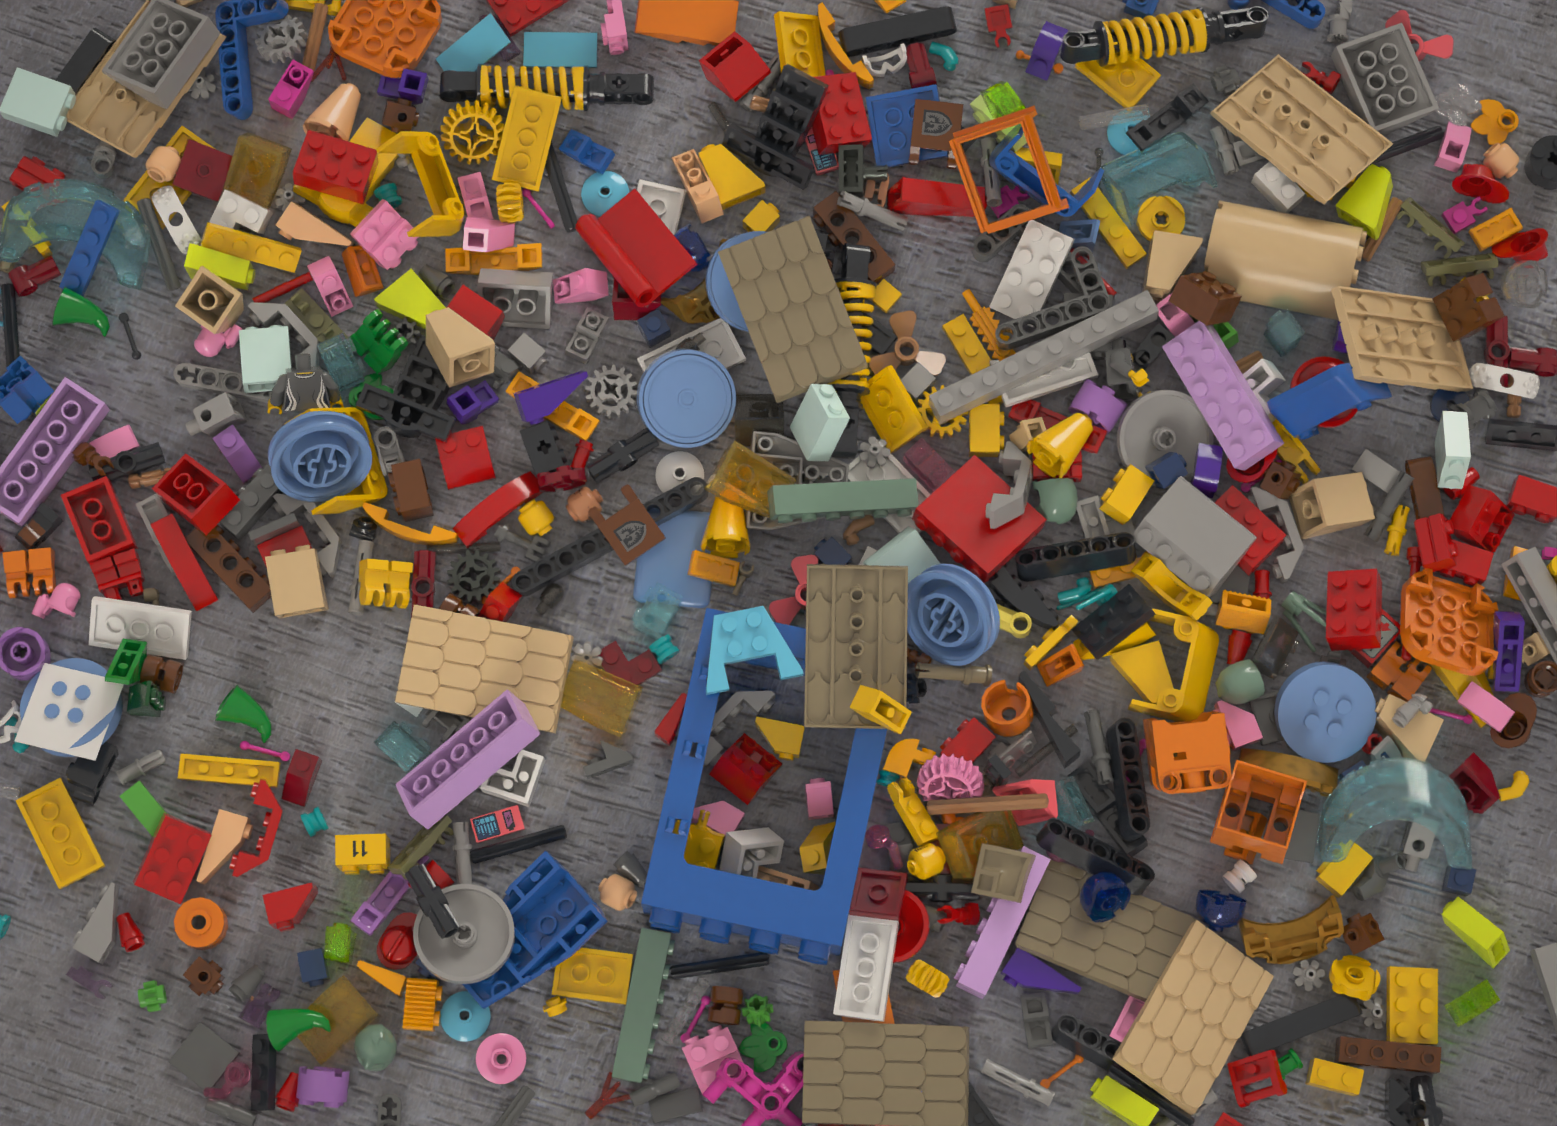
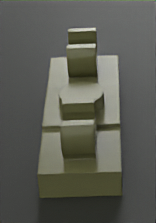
M1411 197L1402 203L1401 207L1404 210L1399 212L1397 219H1401L1403 215H1408L1410 217V222L1407 224L1408 228L1413 226L1417 220L1422 225L1421 230L1430 237H1438L1441 241L1434 246V250H1438L1440 246H1445L1447 253L1443 258L1447 259L1452 255L1453 251L1458 252L1464 246V241Z
M1493 253L1421 262V270L1426 275V282L1429 286H1433L1432 281L1436 276H1439L1440 283L1445 285L1446 277L1444 274L1448 273L1453 276H1465L1467 272L1474 271L1475 276L1487 270L1488 278L1493 279L1494 271L1492 268L1498 267V259Z
M302 288L284 303L313 333L319 343L332 357L349 344L347 342L349 337Z
M444 815L429 829L424 826L387 867L392 874L402 875L407 880L404 874L410 868L420 865L417 861L431 852L434 843L445 844V841L442 839V833L444 832L450 836L454 834L453 830L448 827L452 822L448 815Z

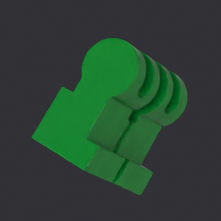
M379 309L371 312L363 320V324L347 340L360 356L366 355L364 361L377 375L392 369L402 355L401 352L408 345V340L404 336L397 339L399 331L396 328H392L384 334L390 327L391 322L388 319L380 321L383 314Z

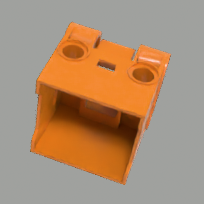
M1217 711L1202 712L1197 719L1191 721L1167 722L1156 718L1143 719L1149 778L1153 788L1167 794L1220 789L1230 784L1232 775L1225 713Z
M1236 760L1231 774V782L1226 787L1210 843L1232 849V846L1235 845L1261 853L1260 858L1283 864L1307 781ZM1250 797L1274 804L1263 839L1240 832ZM1227 808H1234L1237 810L1238 815L1230 817L1226 814L1225 810ZM1281 822L1286 826V830L1279 832L1274 828V824Z

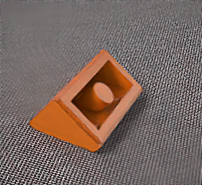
M360 245L349 246L342 252V258L355 297L384 288L375 260Z
M1246 810L1240 832L1262 838L1267 818L1261 813ZM1233 845L1232 849L1225 848L1223 855L1236 860L1241 859L1245 863L1252 865L1256 852Z

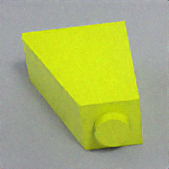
M1369 165L1335 205L1339 218L1352 226L1363 228V231H1367V235L1374 240H1377L1380 236L1393 189L1391 173L1383 166Z
M189 243L184 267L191 279H193L199 268L204 266L233 288L248 290L249 283L253 284L255 269H253L249 260Z
M412 269L408 270L374 298L375 304L379 309L401 319L406 318L410 323L415 321L417 326L425 330L426 315L435 310L446 308Z
M1460 897L1445 905L1441 914L1444 923L1494 969L1510 951L1504 932Z
M1107 1075L1103 1079L1098 1077L1090 1088L1093 1092L1090 1098L1130 1126H1149L1159 1111V1108Z

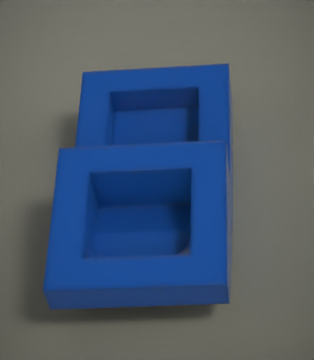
M573 129L570 130L559 147V150L600 174H604L615 156L612 150L593 142L590 137Z

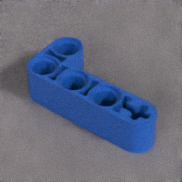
M1227 0L1229 7L1235 10L1245 9L1251 1ZM1261 0L1309 29L1317 28L1325 15V7L1318 0H1296L1298 3L1296 6L1290 5L1287 0ZM1312 12L1316 13L1314 17L1310 16Z

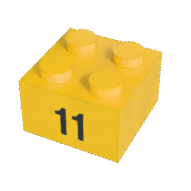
M386 833L335 835V865L340 871L345 872V875H358L360 870L370 871V874H384L385 869H388L387 867L391 864L390 838Z

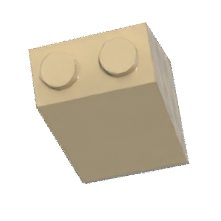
M1154 231L1149 244L1142 292L1148 290L1155 304H1158L1173 292L1180 276L1185 274L1196 258L1203 238Z
M201 266L175 307L213 334L225 332L230 327L232 328L244 311L243 294L207 268Z
M449 307L435 310L426 315V346L449 388L494 372L495 342L492 338Z
M1362 472L1313 479L1298 487L1289 498L1301 540L1361 526L1375 519L1373 506L1367 492V484L1364 481Z
M310 545L295 547L296 552L286 553L285 549L271 551V556L265 557L274 613L278 618L329 610L317 550L315 548L310 549Z
M1388 694L1384 699L1380 698L1376 702L1375 712H1377L1374 727L1383 738L1387 735L1392 738L1401 753L1403 761L1410 769L1416 771L1425 763L1444 719L1431 713L1423 714L1419 710L1415 717L1404 728H1401L1392 721V718L1396 713V709L1407 702Z

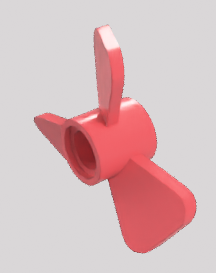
M1399 10L1386 21V28L1399 23L1403 24L1411 44H1419V49L1415 52L1419 62L1424 59L1426 54L1442 59L1452 56L1454 45L1452 36L1443 35L1423 42L1420 36L1412 34L1407 11Z
M815 555L799 556L792 560L791 568L799 585L795 590L794 597L776 600L769 605V612L776 623L790 625L800 609L806 610V601L802 600L800 595L807 589V564H818V558Z

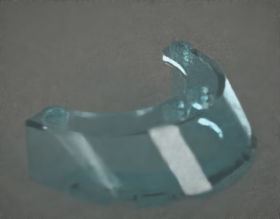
M54 179V183L47 184L37 182L25 187L24 191L18 196H13L5 208L0 230V261L17 262L28 249L46 241L67 240L78 243L95 201L101 200L120 210L102 255L112 265L117 280L121 285L141 290L149 258L150 232L147 224H144L140 219V212L129 201L123 202L114 196V191L103 186L75 179Z
M1385 758L1372 761L1370 765L1357 771L1354 769L1339 781L1340 784L1334 789L1332 794L1328 795L1323 805L1317 839L1321 862H1340L1344 860L1358 837L1377 824L1392 820H1406L1425 826L1439 838L1445 849L1447 862L1450 866L1457 869H1472L1471 832L1467 804L1454 781L1447 774L1444 775L1439 770L1433 768L1431 764L1411 758Z

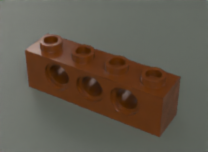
M835 191L813 207L814 216L812 219L820 229L824 228L827 231L828 240L834 247L839 246L842 250L844 243H847L845 240L851 236L858 239L857 245L869 246L870 256L873 258V261L868 264V280L878 284L895 271V263L855 213L848 208L837 205L840 195ZM834 218H840L844 223L837 227L832 225L831 221Z
M218 524L207 536L195 528L185 537L189 546L246 607L254 613L272 597L269 578L265 574L260 577L254 571L257 566L248 556L243 559L238 552L241 549L232 539L227 542L223 538L222 534L224 531ZM213 542L221 543V547L217 552L209 551V546ZM231 559L237 560V566L234 569L227 570L225 568L227 561ZM253 577V584L250 587H243L242 581L244 578Z
M1340 1036L1336 1038L1334 1063L1437 1074L1440 1073L1442 1047Z

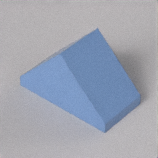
M1100 220L1061 221L1059 232L1075 239L1071 249L1083 246L1093 252Z

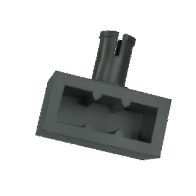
M839 145V195L842 191H846L862 198L864 197V183H866V180H888L887 165L866 166V163H864L863 145Z

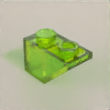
M1000 81L980 92L992 118H998L1026 108L1008 82Z
M333 923V927L326 926L324 958L326 960L352 964L357 934L351 930V927H348L349 925Z
M1485 979L1444 1006L1456 1025L1461 1026L1499 1002L1500 998L1489 981Z

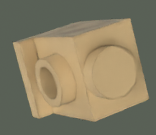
M1042 417L1022 420L1020 425L1017 426V430L1009 435L1011 442L1022 452L1027 451V443L1033 437L1046 430Z
M1539 632L1523 640L1522 662H1526L1527 666L1551 655Z

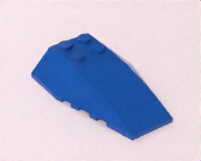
M546 850L509 885L505 892L506 896L503 901L512 915L515 928L513 949L506 963L487 979L476 983L462 984L483 1009L573 956L608 922L602 909Z

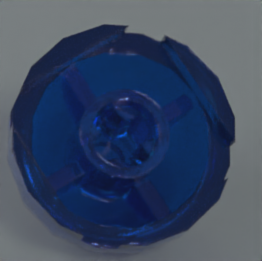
M689 222L676 231L674 236L697 263L690 272H700L708 268L710 260L708 261L707 257L711 255L699 234L695 233V231H690L693 225Z
M1110 872L1097 873L1087 878L1079 895L1080 904L1085 914L1092 921L1105 922L1116 917L1114 912L1119 908L1122 911L1126 908L1130 901L1131 891L1119 876Z
M1201 889L1196 897V912L1200 920L1209 925L1208 928L1210 930L1223 932L1224 928H1231L1242 920L1246 909V899L1231 893L1224 895L1219 894L1221 891Z

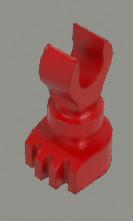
M1302 62V66L1310 70L1308 74L1304 75L1312 81H1316L1317 85H1324L1323 89L1332 94L1340 81L1341 74L1332 71L1329 76H1326L1325 72L1321 71L1319 73L1310 62Z
M969 902L956 909L945 905L936 910L944 911L947 915V918L937 920L941 924L955 921L964 925L975 926L980 920L978 903Z

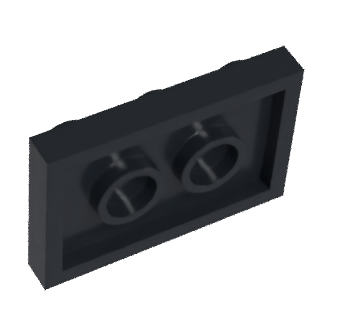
M1128 584L1071 630L1094 658L1099 660L1156 614L1135 589Z

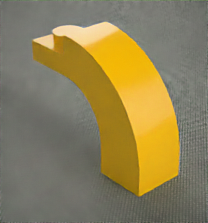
M1148 553L1131 570L1153 594L1180 615L1191 617L1197 621L1213 603L1208 596L1182 582L1160 559Z

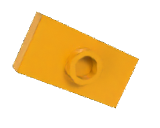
M1509 208L1470 229L1468 233L1479 251L1482 252L1520 232L1523 226L1512 208Z
M694 550L691 554L687 575L734 587L736 586L740 562Z

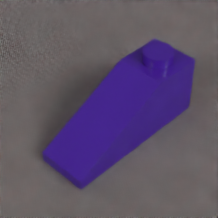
M579 371L513 393L522 421L530 422V425L544 421L543 417L550 415L588 377L587 371Z
M1494 612V650L1498 651L1497 659L1493 662L1494 691L1519 692L1525 625L1520 612Z
M1019 948L1015 950L1000 973L1005 976L1003 980L1014 988L1019 985L1022 988L1078 994L1082 989L1030 953Z

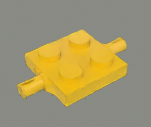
M700 810L697 823H691L684 859L691 865L716 869L725 835L707 827L710 812L707 811L705 813L706 810ZM677 820L675 823L674 834H679L680 820Z

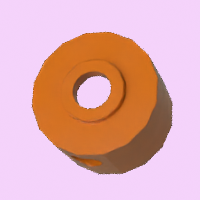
M1005 680L995 682L985 690L982 696L981 708L988 727L995 734L1003 737H1013L1023 733L1033 720L1034 709L1027 689L1019 682L1016 685L1018 690L1008 689ZM1005 710H1015V718L1012 720L1004 719L1002 714Z
M199 897L192 898L180 906L174 918V927L179 939L194 949L207 950L219 945L225 938L228 920L220 906L210 899ZM202 915L206 919V925L204 928L197 930L193 928L192 920L195 916Z

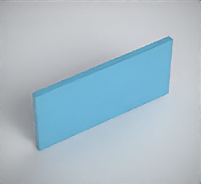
M490 13L439 55L436 60L443 71L475 72L477 71L478 64L484 65L511 42Z
M524 32L523 66H551L556 68L563 66L565 68H572L573 66L584 67V65H588L589 68H597V33Z

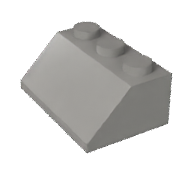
M480 269L477 294L504 312L505 318L501 326L550 329L553 273Z

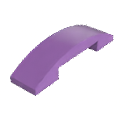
M426 855L420 858L417 863L420 865L424 864L425 866L430 857ZM389 871L369 899L364 901L357 910L350 923L371 936L410 888L407 884L408 881L402 875L392 874Z

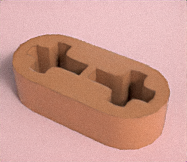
M887 174L888 180L881 182L879 189L875 188V180H867L864 197L872 201L873 195L877 194V201L881 203V205H877L885 207L889 187V174Z

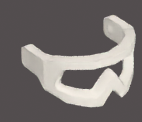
M903 43L900 44V48L890 53L867 58L864 55L862 60L872 76L884 77L887 70L894 74L905 65L907 51ZM897 54L901 59L895 66L884 62L881 70L871 68L872 62L883 61Z
M15 700L11 702V709L0 720V727L13 714L19 717L15 726H4V736L0 737V743L9 741L10 733H18L21 725L20 706Z

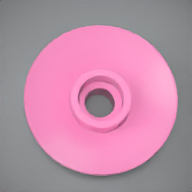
M505 1033L494 1034L487 1037L478 1047L476 1065L480 1074L486 1080L495 1084H507L516 1080L522 1074L526 1065V1052L522 1043L514 1036ZM499 1055L506 1056V1062L504 1064H499L497 1062V1057Z

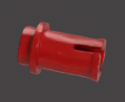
M580 439L579 443L575 444L577 448L570 464L572 469L585 468L590 453L594 452L592 443Z
M1254 571L1255 592L1252 593V596L1270 599L1272 596V592H1270V571Z
M1378 734L1370 735L1362 750L1366 754L1371 755L1374 748L1383 740L1381 736L1377 737Z

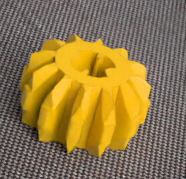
M512 182L498 185L496 188V201L499 220L508 223L522 221L524 218V205L521 186L519 183Z
M915 960L906 975L909 983L934 998L940 997L945 992L950 980L946 974L922 960Z

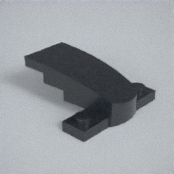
M786 64L783 66L777 87L772 90L767 109L761 115L756 135L732 123L727 128L722 145L732 153L746 159L758 172L771 177H779L802 190L806 189L815 167L795 156L811 129L829 85Z
M420 335L413 354L409 355L403 373L399 375L393 394L365 383L356 403L358 409L384 418L386 425L402 437L418 438L423 433L447 443L456 423L454 417L437 411L450 388L426 346V337Z

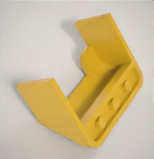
M401 131L376 148L377 153L412 155L433 215L408 231V237L453 236L459 232L464 217V208L444 159L438 138L430 132Z
M356 407L312 408L298 415L313 411H332L348 415L358 421L364 428L372 452V465L363 482L351 492L343 496H336L311 510L312 515L338 514L361 507L364 502L371 504L386 497L388 492L366 417L361 410Z
M1152 608L1156 615L1149 619V621L1174 626L1173 632L1176 638L1180 641L1191 643L1180 690L1167 688L1161 691L1156 704L1132 699L1127 710L1176 722L1195 720L1204 712L1219 645V636L1215 630L1191 617Z

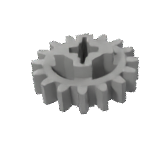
M287 14L285 19L269 22V25L262 24L264 30L256 33L259 37L255 40L258 46L257 50L266 61L271 59L273 63H276L278 59L285 63L287 57L294 59L293 54L295 52L301 53L300 46H306L304 39L308 38L302 22L297 17L292 19L289 14Z
M612 365L611 370H607L606 366H603L602 373L595 370V378L588 377L587 379L591 386H586L585 392L591 394L586 396V401H593L590 408L591 410L598 408L599 416L606 412L609 419L612 413H615L619 418L620 411L623 410L629 413L628 405L635 406V401L632 397H637V391L632 389L637 387V383L630 382L633 375L631 373L625 375L624 367L620 371H616L615 365ZM607 377H616L617 379H608ZM599 384L601 387V392L598 393V396L596 397L595 390L597 385ZM606 386H607L608 388H610L611 390H614V389H615V390H616V396L613 395L612 393H609V394H608V393H607V388H606ZM625 387H627L628 394L627 397L624 399L622 396V391H624ZM606 404H615L616 406H606Z

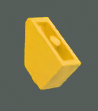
M860 685L850 705L851 709L864 718L898 734H902L912 713L884 692Z
M756 716L755 725L774 754H779L780 759L787 761L799 758L805 730L803 725Z

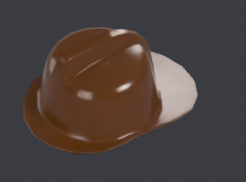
M1514 693L1503 700L1502 703L1515 713L1501 733L1491 727L1492 740L1502 748L1513 749L1525 744L1530 738L1531 729L1536 719L1537 707L1532 697L1525 693Z

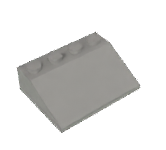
M151 0L104 66L102 72L147 101L168 109L218 38L220 32L210 18L169 0Z
M1402 23L1335 47L1331 57L1338 73L1341 74V81L1356 115L1383 136L1439 110Z
M1182 476L1174 482L1132 534L1136 543L1152 556L1160 559L1168 569L1190 587L1208 597L1217 593L1257 539L1254 534Z

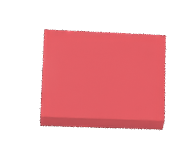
M1030 779L996 786L992 789L996 796L1047 794L1049 799L1047 808L1008 811L1018 826L1048 821L1051 818L1058 817L1055 780Z

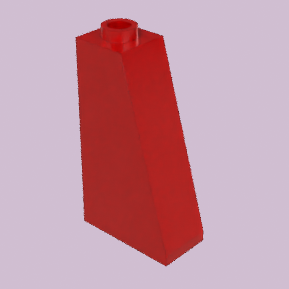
M902 177L887 192V209L898 214L975 217L963 184ZM976 186L985 211L987 208L985 187Z

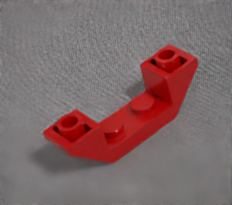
M260 778L259 783L254 782L250 795L255 798L253 804L272 809V812H266L262 825L267 827L265 836H259L255 849L260 851L258 855L239 850L238 855L233 854L229 869L234 870L232 874L234 877H238L269 859L283 809L264 778Z

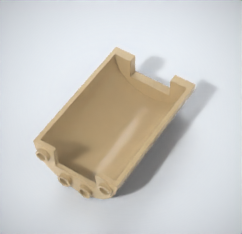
M1219 200V208L1216 209L1209 238L1204 271L1214 274L1216 280L1221 282V285L1226 283L1236 289L1235 292L1242 296L1240 301L1339 320L1331 289L1337 286L1350 287L1351 284H1356L1359 270L1354 269L1356 261H1361L1364 247L1360 245H1365L1367 231H1363L1361 227Z

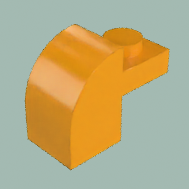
M918 739L902 740L890 750L883 771L897 774L900 776V779L907 778L912 762L924 765L926 760H931L934 755L936 756V752L927 748H922L921 751L917 750L920 741Z

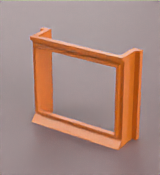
M1035 105L953 133L954 138L949 141L981 233L987 231L990 234L1069 208L1067 198L1060 199L1033 117L1038 115ZM1021 124L1048 204L989 223L961 143Z

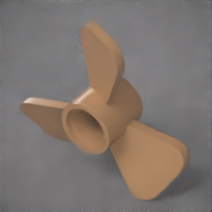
M914 311L895 313L890 317L889 324L898 341L895 344L894 352L871 358L869 367L874 375L886 366L892 365L896 371L899 365L909 366L915 362L922 364L933 376L941 373L946 357L942 353L919 351L917 341L912 338L916 322V313ZM902 347H909L913 353L909 356H904L901 354L900 349Z

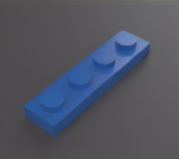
M101 200L95 201L59 285L60 288L64 289L66 287L84 297L120 210Z

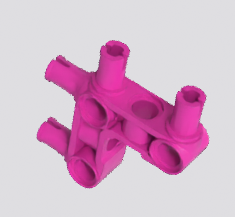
M804 1051L792 1054L782 1064V1070L772 1082L767 1083L757 1078L753 1074L754 1071L741 1061L731 1057L725 1058L716 1071L715 1080L702 1095L714 1104L727 1087H733L754 1106V1111L741 1126H761L765 1120L768 1121L769 1119H778L785 1126H801L803 1124L802 1120L787 1107L788 1103L803 1087V1070L798 1069L797 1062L800 1058L804 1057ZM736 1063L738 1066L737 1073L734 1076H728V1066ZM774 1096V1107L766 1109L764 1105L766 1098Z

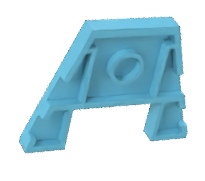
M764 606L714 615L706 695L729 691L724 665L771 655L775 656L780 680L803 676L801 666Z

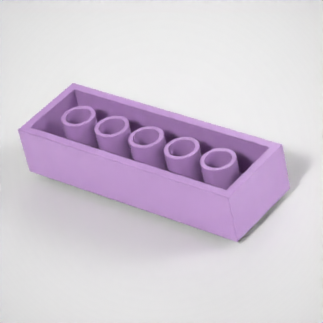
M1197 321L1162 346L1234 468L1245 471L1284 444L1213 325L1206 326L1202 322Z
M65 377L0 466V513L20 527L31 519L37 512L36 509L42 502H45L74 461L72 452L80 443L88 442L110 411L103 401Z
M507 689L395 785L409 815L429 829L538 737L540 732L525 703Z
M1025 846L1022 847L1020 852L1036 855L1027 879L1022 902L1017 903L992 898L986 910L990 915L988 919L983 917L976 931V934L980 936L977 942L972 940L965 954L969 959L966 965L961 963L954 979L958 980L956 987L981 999L986 996L1051 860Z

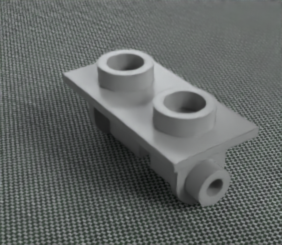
M1026 729L1019 735L1006 737L1005 739L1010 746L1006 747L1000 742L988 752L989 755L986 758L989 760L996 754L1006 767L1010 769L1016 760L1033 749L1034 745L1037 744L1032 731Z

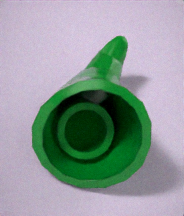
M64 287L54 310L52 326L70 323L95 325L100 329L102 335L106 337L110 328L106 314L89 299Z
M236 685L219 706L215 721L242 723L257 729L261 734L262 742L266 743L271 736V722L266 712L249 694Z
M310 1009L269 1010L267 1013L268 1037L272 1046L279 1052L298 1035L314 1027L323 1028L331 1032L329 1019L322 1013Z

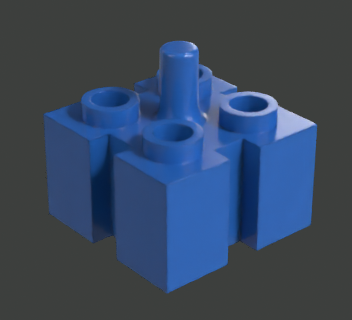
M21 356L6 368L7 372L0 377V407L17 424L27 419L32 412L35 414L40 408L39 404H43L54 392L40 374Z

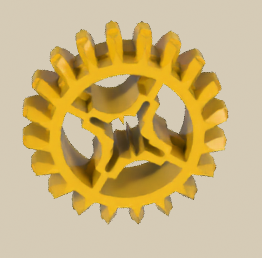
M466 100L465 107L457 103V111L453 109L448 110L450 117H443L445 124L440 126V130L443 132L441 141L445 142L444 149H450L449 154L451 157L458 154L457 160L459 162L466 158L467 164L470 165L472 159H476V163L480 164V158L482 157L486 161L490 160L489 153L497 155L495 148L500 147L501 141L499 140L502 139V131H504L505 124L501 123L502 116L496 115L497 111L495 108L488 110V103H484L480 107L478 100H475L474 105L470 106V102ZM470 117L468 122L459 123L463 119ZM479 118L486 120L493 129H487V126L480 125ZM475 124L477 133L475 132V135H472L471 140L469 132L471 133V130L474 129ZM453 135L465 139L467 147L458 143ZM487 141L485 144L476 147L479 142Z

